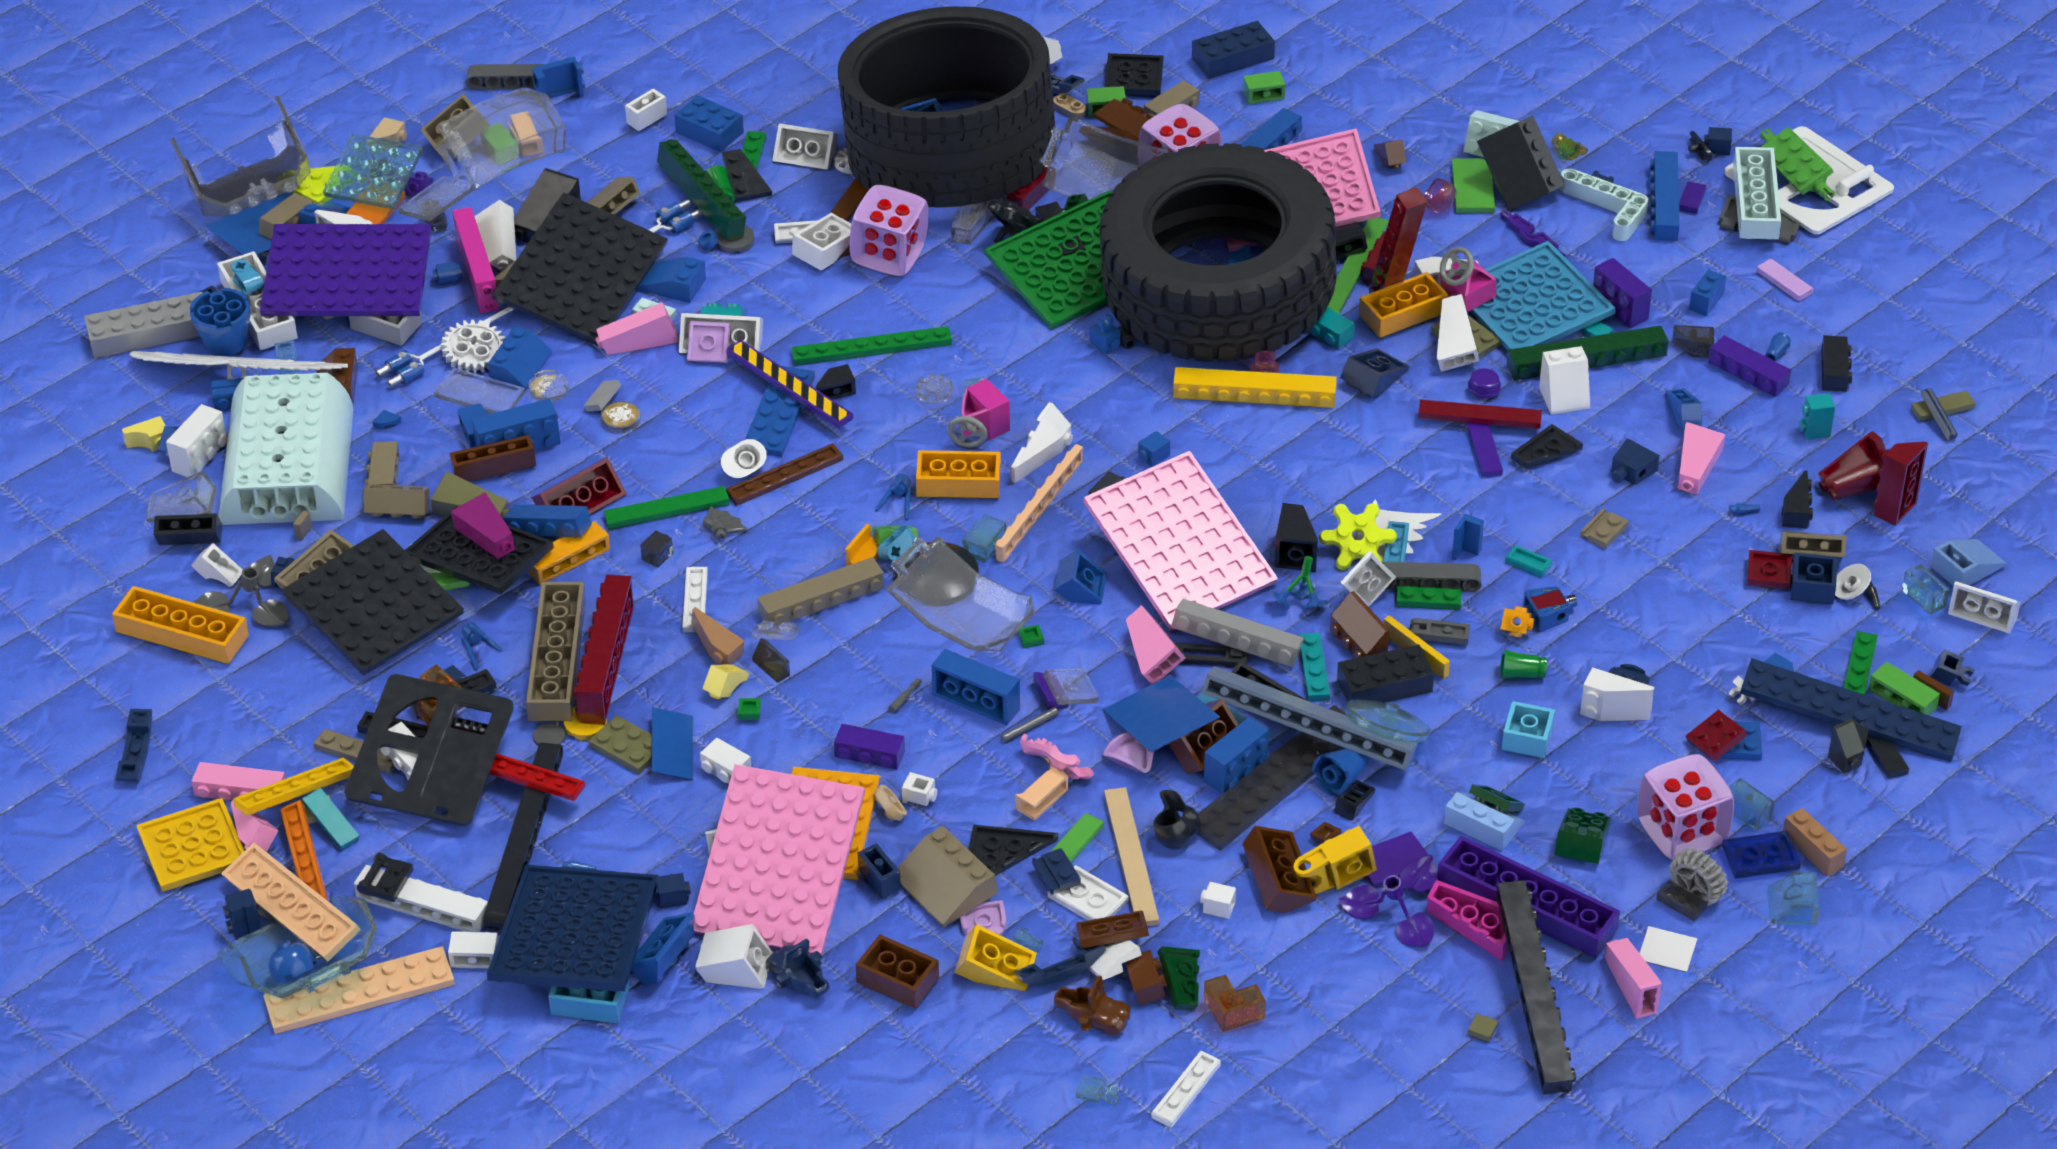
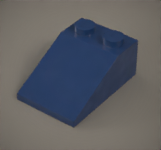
M1376 348L1349 356L1340 378L1346 381L1347 385L1362 390L1364 395L1373 397L1386 391L1409 370L1410 366Z

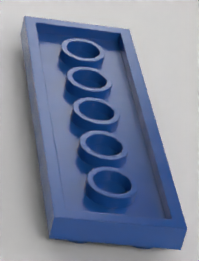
M782 366L801 380L812 385L815 371ZM768 383L745 440L754 439L759 441L764 446L766 455L782 457L803 405Z

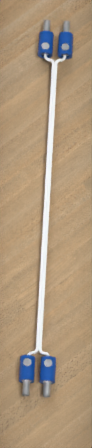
M687 199L680 204L673 202L655 213L658 225L649 230L656 232L664 228L670 230L673 234H677L693 225L694 219L703 215V213L698 209L692 213L686 211L682 214V210L691 205L690 201ZM508 307L482 321V325L493 322L511 312L514 308ZM441 344L421 356L410 354L407 350L399 352L397 355L384 362L385 366L376 370L375 373L380 377L387 372L390 374L396 372L397 376L387 381L389 387L399 382L406 384L425 373L422 360L440 351Z

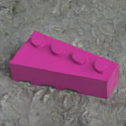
M1436 880L1427 896V913L1503 961L1508 951V945L1497 902Z

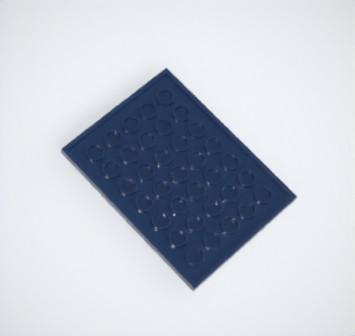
M525 865L487 971V981L625 992L657 890L656 877H659V875Z

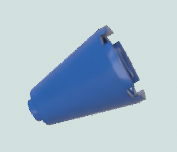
M1347 748L1322 754L1313 762L1312 771H1315L1317 776L1315 781L1321 790L1328 795H1341L1370 764L1371 757Z

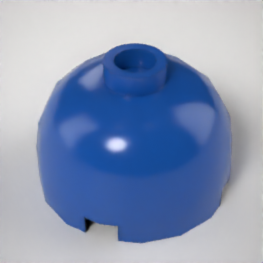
M287 940L276 946L277 950L272 953L269 959V971L274 982L286 981L284 976H292L293 978L312 969L317 962L306 945L297 942L290 944V941Z

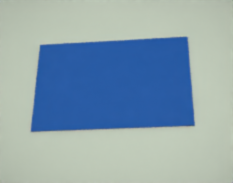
M288 191L204 226L243 255L253 251L256 255L270 250L272 241L259 234L260 217L291 196L293 192Z
M1171 675L1103 709L1150 752L1220 718L1219 715Z

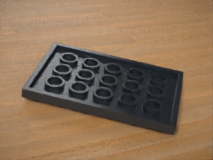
M450 511L405 551L418 564L502 594L554 548L551 540L507 525L512 532L515 550L497 559L454 528Z

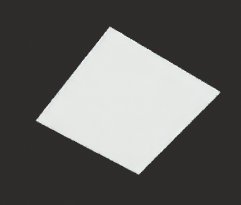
M1648 926L1640 955L1646 962L1687 972L1697 938Z

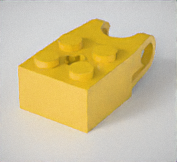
M1360 826L1346 830L1343 834L1326 840L1324 843L1300 856L1294 863V870L1298 876L1310 877V880L1315 883L1313 888L1316 894L1334 887L1339 890L1377 871L1372 845ZM1303 863L1311 865L1307 870L1302 871L1299 869V866Z

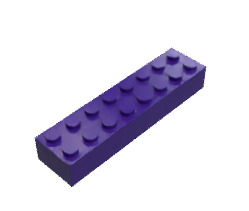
M1463 836L1458 838L1438 863V881L1497 902L1496 890L1498 883L1525 880L1527 889H1530L1532 893L1531 908H1535L1537 914L1536 928H1540L1541 932L1595 958L1618 929L1620 910Z

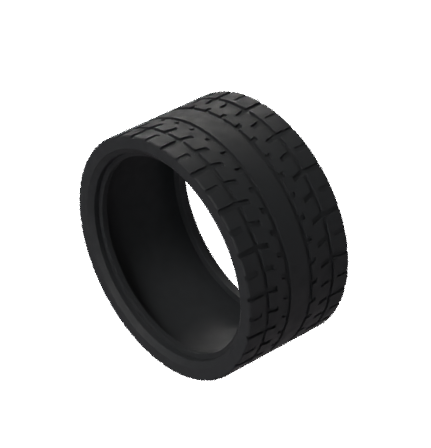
M967 6L936 7L908 12L882 21L867 29L846 47V50H844L840 57L838 81L848 163L854 177L868 190L874 185L889 186L922 197L927 201L928 207L945 208L973 205L1000 198L1024 187L1036 179L1048 167L1054 157L1057 139L1049 49L1039 31L1018 17L992 9ZM934 98L938 102L953 100L987 102L965 109L942 112H919L901 109Z

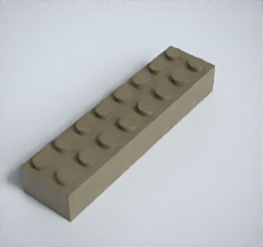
M584 582L541 583L526 700L528 721H572L575 699L573 697V690L577 682L586 605Z

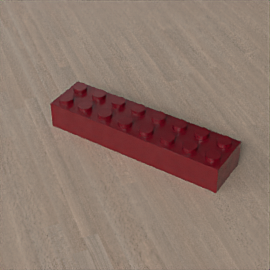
M606 574L604 583L600 584L601 596L597 597L596 600L597 612H593V626L589 627V641L585 642L586 655H582V670H578V685H575L573 690V697L577 698L575 714L579 715V723L601 725L606 723L634 610L631 576Z

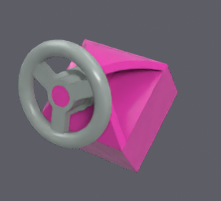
M1454 247L1445 253L1440 263V286L1447 292L1448 298L1462 294L1466 311L1468 312L1496 297V278L1473 259L1469 250L1464 247ZM1457 253H1463L1467 257V261L1458 259ZM1451 257V269L1446 271V263Z
M986 378L966 388L962 402V416L951 420L947 427L948 436L955 444L966 448L978 447L986 439L992 440L1010 431V401ZM956 424L961 429V435L959 437H956V435L953 432V428ZM972 436L980 437L977 441L974 442L965 441L966 438Z

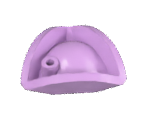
M1128 732L1114 738L1103 752V755L1114 763L1132 771L1142 773L1150 771L1153 752L1148 751Z

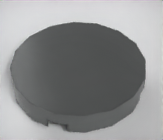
M746 225L744 236L740 238L726 240L719 231L716 233L718 236L717 247L727 253L734 254V251L742 253L754 245L753 230Z

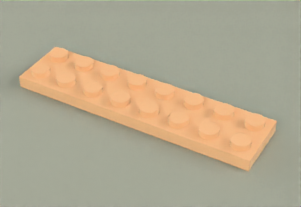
M256 843L250 845L221 873L238 890L242 891L249 888L259 907L327 962L361 930L356 923Z
M441 946L264 994L263 996L274 1034L450 987L455 985L444 948Z

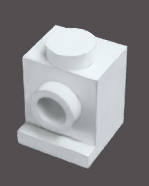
M910 772L902 786V802L907 803L910 801L927 806L929 801L934 802L937 796L935 779Z

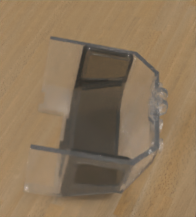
M275 96L280 123L276 126L277 131L274 134L269 133L267 135L276 155L245 168L244 165L237 168V171L205 183L197 165L192 164L190 166L188 158H183L174 137L170 138L177 167L203 216L225 217L230 214H237L242 209L254 207L264 200H271L279 194L293 191L311 173L307 153L279 96Z

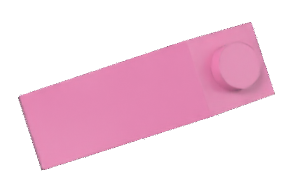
M232 800L231 807L238 838L245 844L244 848L247 849L250 845L256 843L267 852L279 830L257 812L246 816L234 806V800Z

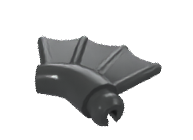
M713 507L709 508L708 515L704 517L702 526L710 529L719 541L720 538L725 540L727 533L747 531V527L741 524L740 518L733 517L728 511H720Z

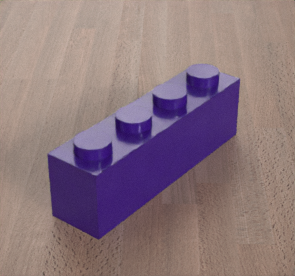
M1725 335L1710 347L1709 363L1774 397L1779 395L1790 383L1791 369Z

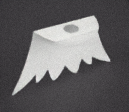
M1380 509V514L1376 518V524L1379 528L1388 529L1389 521L1409 523L1408 541L1422 540L1423 537L1413 530L1426 528V525L1420 523L1436 518L1441 513H1405ZM1355 532V540H1362L1364 538L1363 533ZM1386 543L1381 544L1377 549V553L1383 561ZM1407 543L1406 553L1412 554L1413 549Z

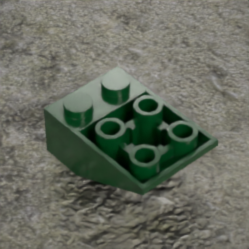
M1568 808L1558 831L1554 855L1599 864L1612 817H1608L1602 812L1589 813L1585 812L1582 808Z

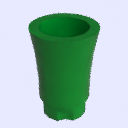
M715 165L705 170L733 202L735 196L728 178L727 169L724 166Z
M1503 649L1500 663L1501 679L1545 678L1547 671L1546 657Z

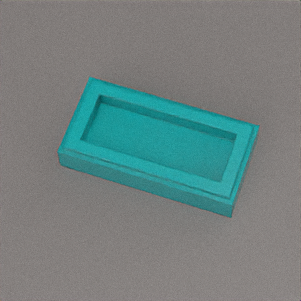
M1514 545L1505 557V563L1541 578L1552 566L1551 559L1517 545Z

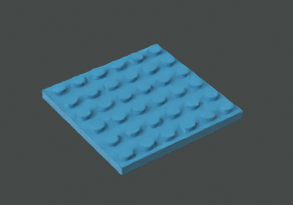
M1546 241L1486 268L1485 270L1496 278V297L1469 311L1487 330L1500 340V344L1508 351V349L1557 341L1615 314V307L1549 241Z

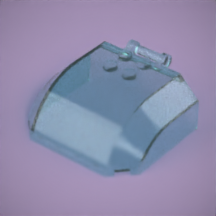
M341 894L333 896L331 904L356 923L361 930L328 962L307 946L314 955L317 964H314L312 969L294 978L292 976H284L286 981L274 982L269 971V959L272 953L277 950L276 946L287 940L290 941V944L296 942L306 944L278 921L228 944L230 950L226 952L225 949L217 952V955L225 969L238 984L283 999L302 989H305L309 994L315 991L316 987L332 979L350 974L349 966L366 959L377 930V925L365 898Z

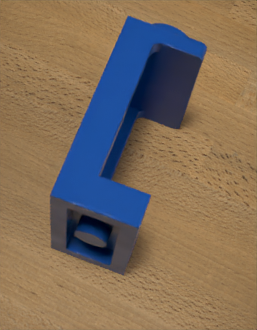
M575 57L532 68L535 98L541 108L548 106L549 98L571 92H577L580 97L584 96L583 89L585 88V83L581 74H584L582 64L578 63Z

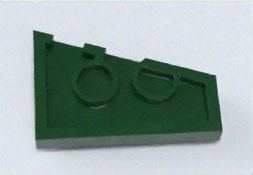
M1161 946L1157 953L1174 1009L1194 1011L1198 1006L1199 984L1197 983V974L1199 973V965H1197V959L1200 956V950Z

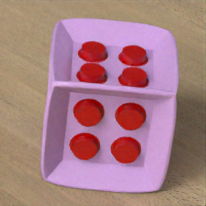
M1185 104L1174 105L1152 117L1141 127L1139 133V165L1151 159L1156 160L1157 156L1170 151L1178 152V149L1196 146L1198 148L1203 144L1216 143L1221 146L1220 130L1210 119Z
M874 185L871 187L857 207L850 229V256L852 261L863 267L889 275L904 276L907 274L920 255L926 239L928 228L927 201L915 194L889 186Z
M1694 754L1664 763L1644 774L1639 788L1637 812L1643 828L1655 845L1667 858L1674 860L1678 853L1687 848L1690 850L1695 848L1697 851L1702 850L1704 852L1720 845L1728 838L1734 815V799L1728 785L1713 765L1702 755Z

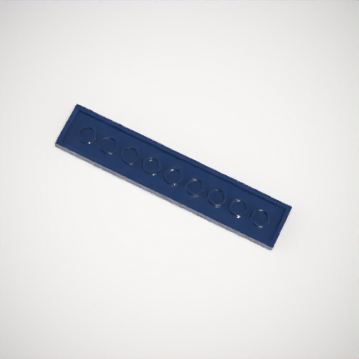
M1753 658L1750 660L1740 690V694L1835 725L1853 719L1858 724H1863L1869 728V736L1890 741L1952 762L1962 728L1960 725Z

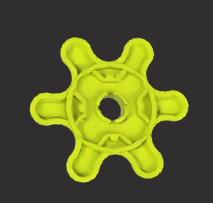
M1370 503L1365 507L1362 514L1354 515L1350 513L1346 505H1336L1333 509V514L1338 520V527L1334 530H1323L1319 534L1321 544L1335 545L1339 548L1340 554L1335 562L1336 567L1342 571L1347 570L1355 559H1362L1369 551L1383 563L1382 558L1377 553V549L1381 544L1394 543L1397 539V533L1393 529H1382L1377 526L1376 518L1380 514L1379 506ZM1354 531H1358L1364 534V538L1362 540H1355L1352 534Z

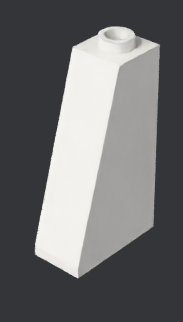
M498 200L474 217L490 264L503 271L516 261L514 212L511 206Z
M1462 294L1442 299L1437 360L1441 372L1480 361Z

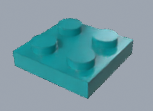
M707 303V306H702L701 314L746 316V309L741 308L739 304H727V307H722V304Z

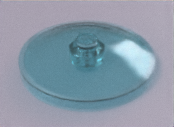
M1350 700L1345 708L1346 716L1353 722L1391 738L1409 742H1425L1428 740L1431 732L1428 724L1412 713L1399 708V705L1395 703H1383L1373 700Z

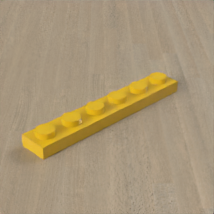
M340 758L235 797L234 806L246 816L319 788L345 780L350 777L354 765L345 758Z

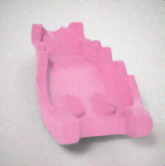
M1023 734L1020 744L1025 754L1044 758L1049 765L1064 771L1068 777L1073 779H1090L1094 775L1093 770L1089 767H1077L1080 764V759L1076 755L1061 753L1056 745L1052 746L1051 741L1047 743L1045 738L1042 740L1037 738L1035 742L1032 739L1027 740V734Z

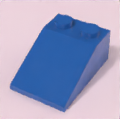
M682 257L655 262L637 290L691 303L706 280L705 261Z

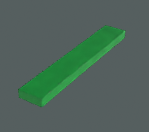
M725 486L603 511L608 529L706 510L710 507L730 505Z

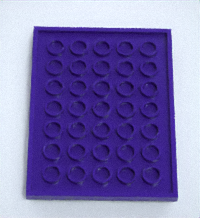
M274 224L260 307L261 316H420L432 230L431 224Z

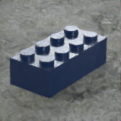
M1259 21L1250 22L1192 41V60L1208 79L1269 61L1275 57V40Z

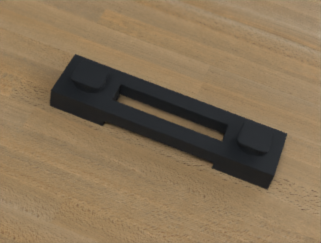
M1174 643L1182 654L1183 652L1226 654L1225 657L1183 654L1186 658L1179 665H1182V663L1225 665L1226 668H1235L1239 661L1247 664L1248 652L1229 646Z

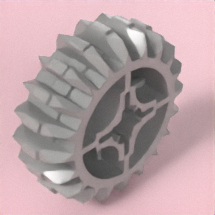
M1687 848L1678 853L1671 862V870L1669 871L1672 876L1671 881L1676 883L1675 888H1679L1681 894L1687 896V899H1692L1694 903L1699 902L1702 906H1710L1719 901L1728 889L1726 886L1728 883L1725 878L1726 873L1721 871L1722 866H1718L1716 860L1711 859L1710 854L1705 855L1702 850L1697 851L1695 848L1691 850Z

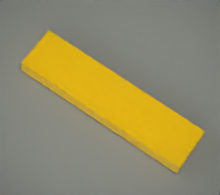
M1390 615L1384 618V624L1389 629L1390 640L1401 648L1420 644L1432 671L1443 680L1449 676L1450 660Z

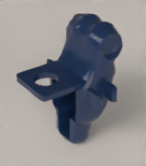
M807 938L796 945H785L778 951L771 953L766 959V965L772 973L777 974L778 981L776 984L779 988L783 989L789 985L792 989L798 992L809 993L815 998L821 997L828 992L829 983L823 978V972L820 967L822 955L818 951L810 955L808 954L810 941Z

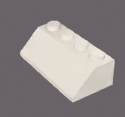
M681 313L679 353H688L690 321L730 323L729 347L742 340L760 352L763 332V318Z

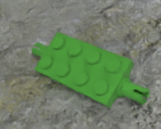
M1769 128L1764 129L1767 134L1763 130L1761 131L1760 138L1766 143L1760 148H1774L1776 170L1802 195L1808 191L1818 192L1826 201L1830 200L1827 195L1831 198L1835 196L1834 190L1826 184L1827 177L1834 173L1833 169L1791 128H1785L1776 136Z

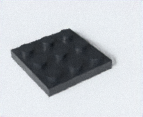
M1108 53L1105 87L1124 86L1125 95H1161L1164 55Z

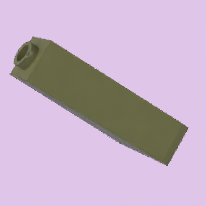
M449 472L445 473L430 499L432 514L443 517L456 506L459 507L484 492L488 495L502 518L510 509L508 507V500Z

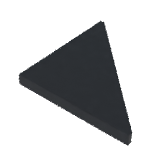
M973 824L968 850L997 876L1058 841V833Z

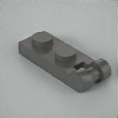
M1414 618L1410 621V631L1426 641L1468 645L1470 624Z

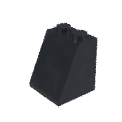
M1282 503L1275 540L1274 567L1302 571L1305 556H1310L1313 558L1310 572H1316L1318 538L1303 505Z

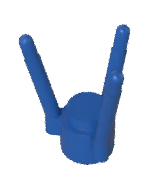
M898 474L875 510L879 511L892 492L896 495L906 494L905 520H908L910 496L913 490L909 486L911 483L910 478L905 474Z
M468 622L463 626L462 634L464 637L462 642L467 648L474 669L478 670L477 661L470 643H479L483 638L498 651H501L502 648L489 638L476 623Z

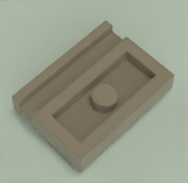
M1603 508L1581 530L1580 537H1586L1589 542L1606 550L1628 527L1629 520L1613 512L1608 513Z

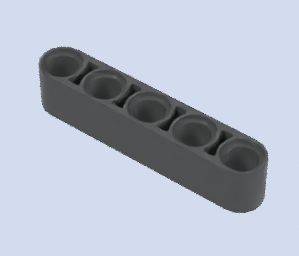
M544 64L471 65L468 68L466 84L471 89H534L532 68Z
M1383 562L1396 576L1385 590H1397L1398 586L1461 589V592H1476L1482 586L1481 568L1476 564Z

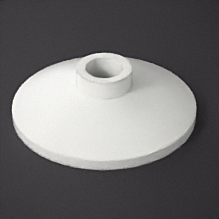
M1853 564L1844 568L1837 575L1835 596L1841 600H1849L1859 596L1865 591L1871 581L1870 570L1863 564Z

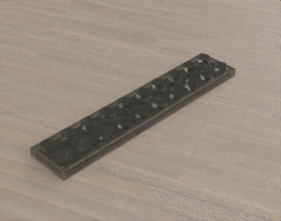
M1333 705L1329 708L1330 710L1354 718L1342 709H1340L1339 707H1337L1336 705ZM1300 731L1270 755L1266 761L1255 767L1246 777L1240 779L1231 789L1229 788L1198 813L1202 826L1197 835L1221 851L1316 774L1315 771H1312L1314 760L1318 756L1346 748Z

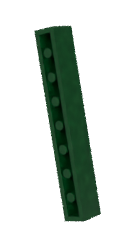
M670 139L659 142L658 164L726 240L743 237L746 216L677 140Z
M1661 325L1508 349L1506 365L1513 380L1541 375L1543 352L1582 346L1588 359V368L1667 356L1669 340Z

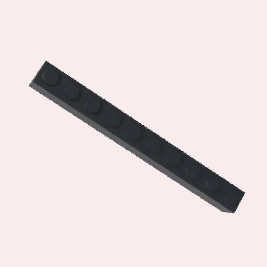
M1525 880L1498 883L1496 900L1543 1094L1569 1092L1573 1082H1576L1575 1069L1570 1067L1571 1053L1569 1047H1565L1564 1043L1566 1041L1565 1028L1560 1026L1561 1012L1554 1002L1556 1001V991L1550 985V968L1545 965L1546 950L1540 944L1542 936L1540 928H1536L1535 924L1537 921L1536 910L1531 908L1530 904L1532 902L1531 890L1527 889Z

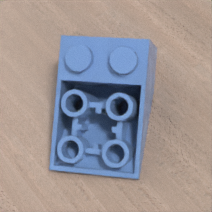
M1978 539L1949 540L1934 548L1930 567L1954 586L1955 581L1971 585L2005 567L2007 563Z

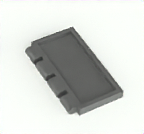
M1729 195L1719 217L1718 224H1721V228L1732 231L1738 228L1736 197ZM1780 209L1781 226L1779 239H1776V241L1789 244L1790 241H1795L1800 228V222L1797 221L1795 223L1783 215Z

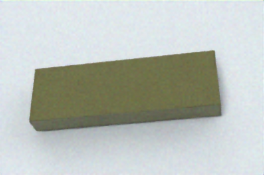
M1967 390L1937 397L1947 415L1975 409L1976 403ZM1925 401L1911 404V410L1920 422L1934 419Z

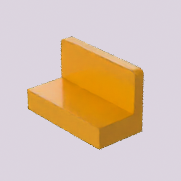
M866 524L846 547V566L871 557L875 560L879 557L877 554L879 545L875 538L871 536V525Z

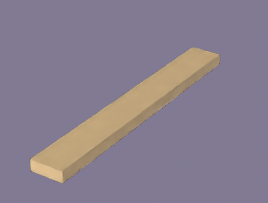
M1126 787L1104 790V797L1133 912L1143 911L1147 926L1159 925V917Z

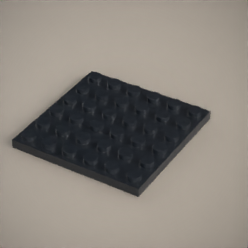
M384 529L282 589V594L363 676L464 614V608Z

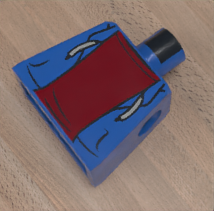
M1557 586L1524 591L1523 606L1527 608V613H1532L1531 618H1534V625L1539 632L1567 622L1570 608L1577 607L1578 604L1574 594L1564 596Z

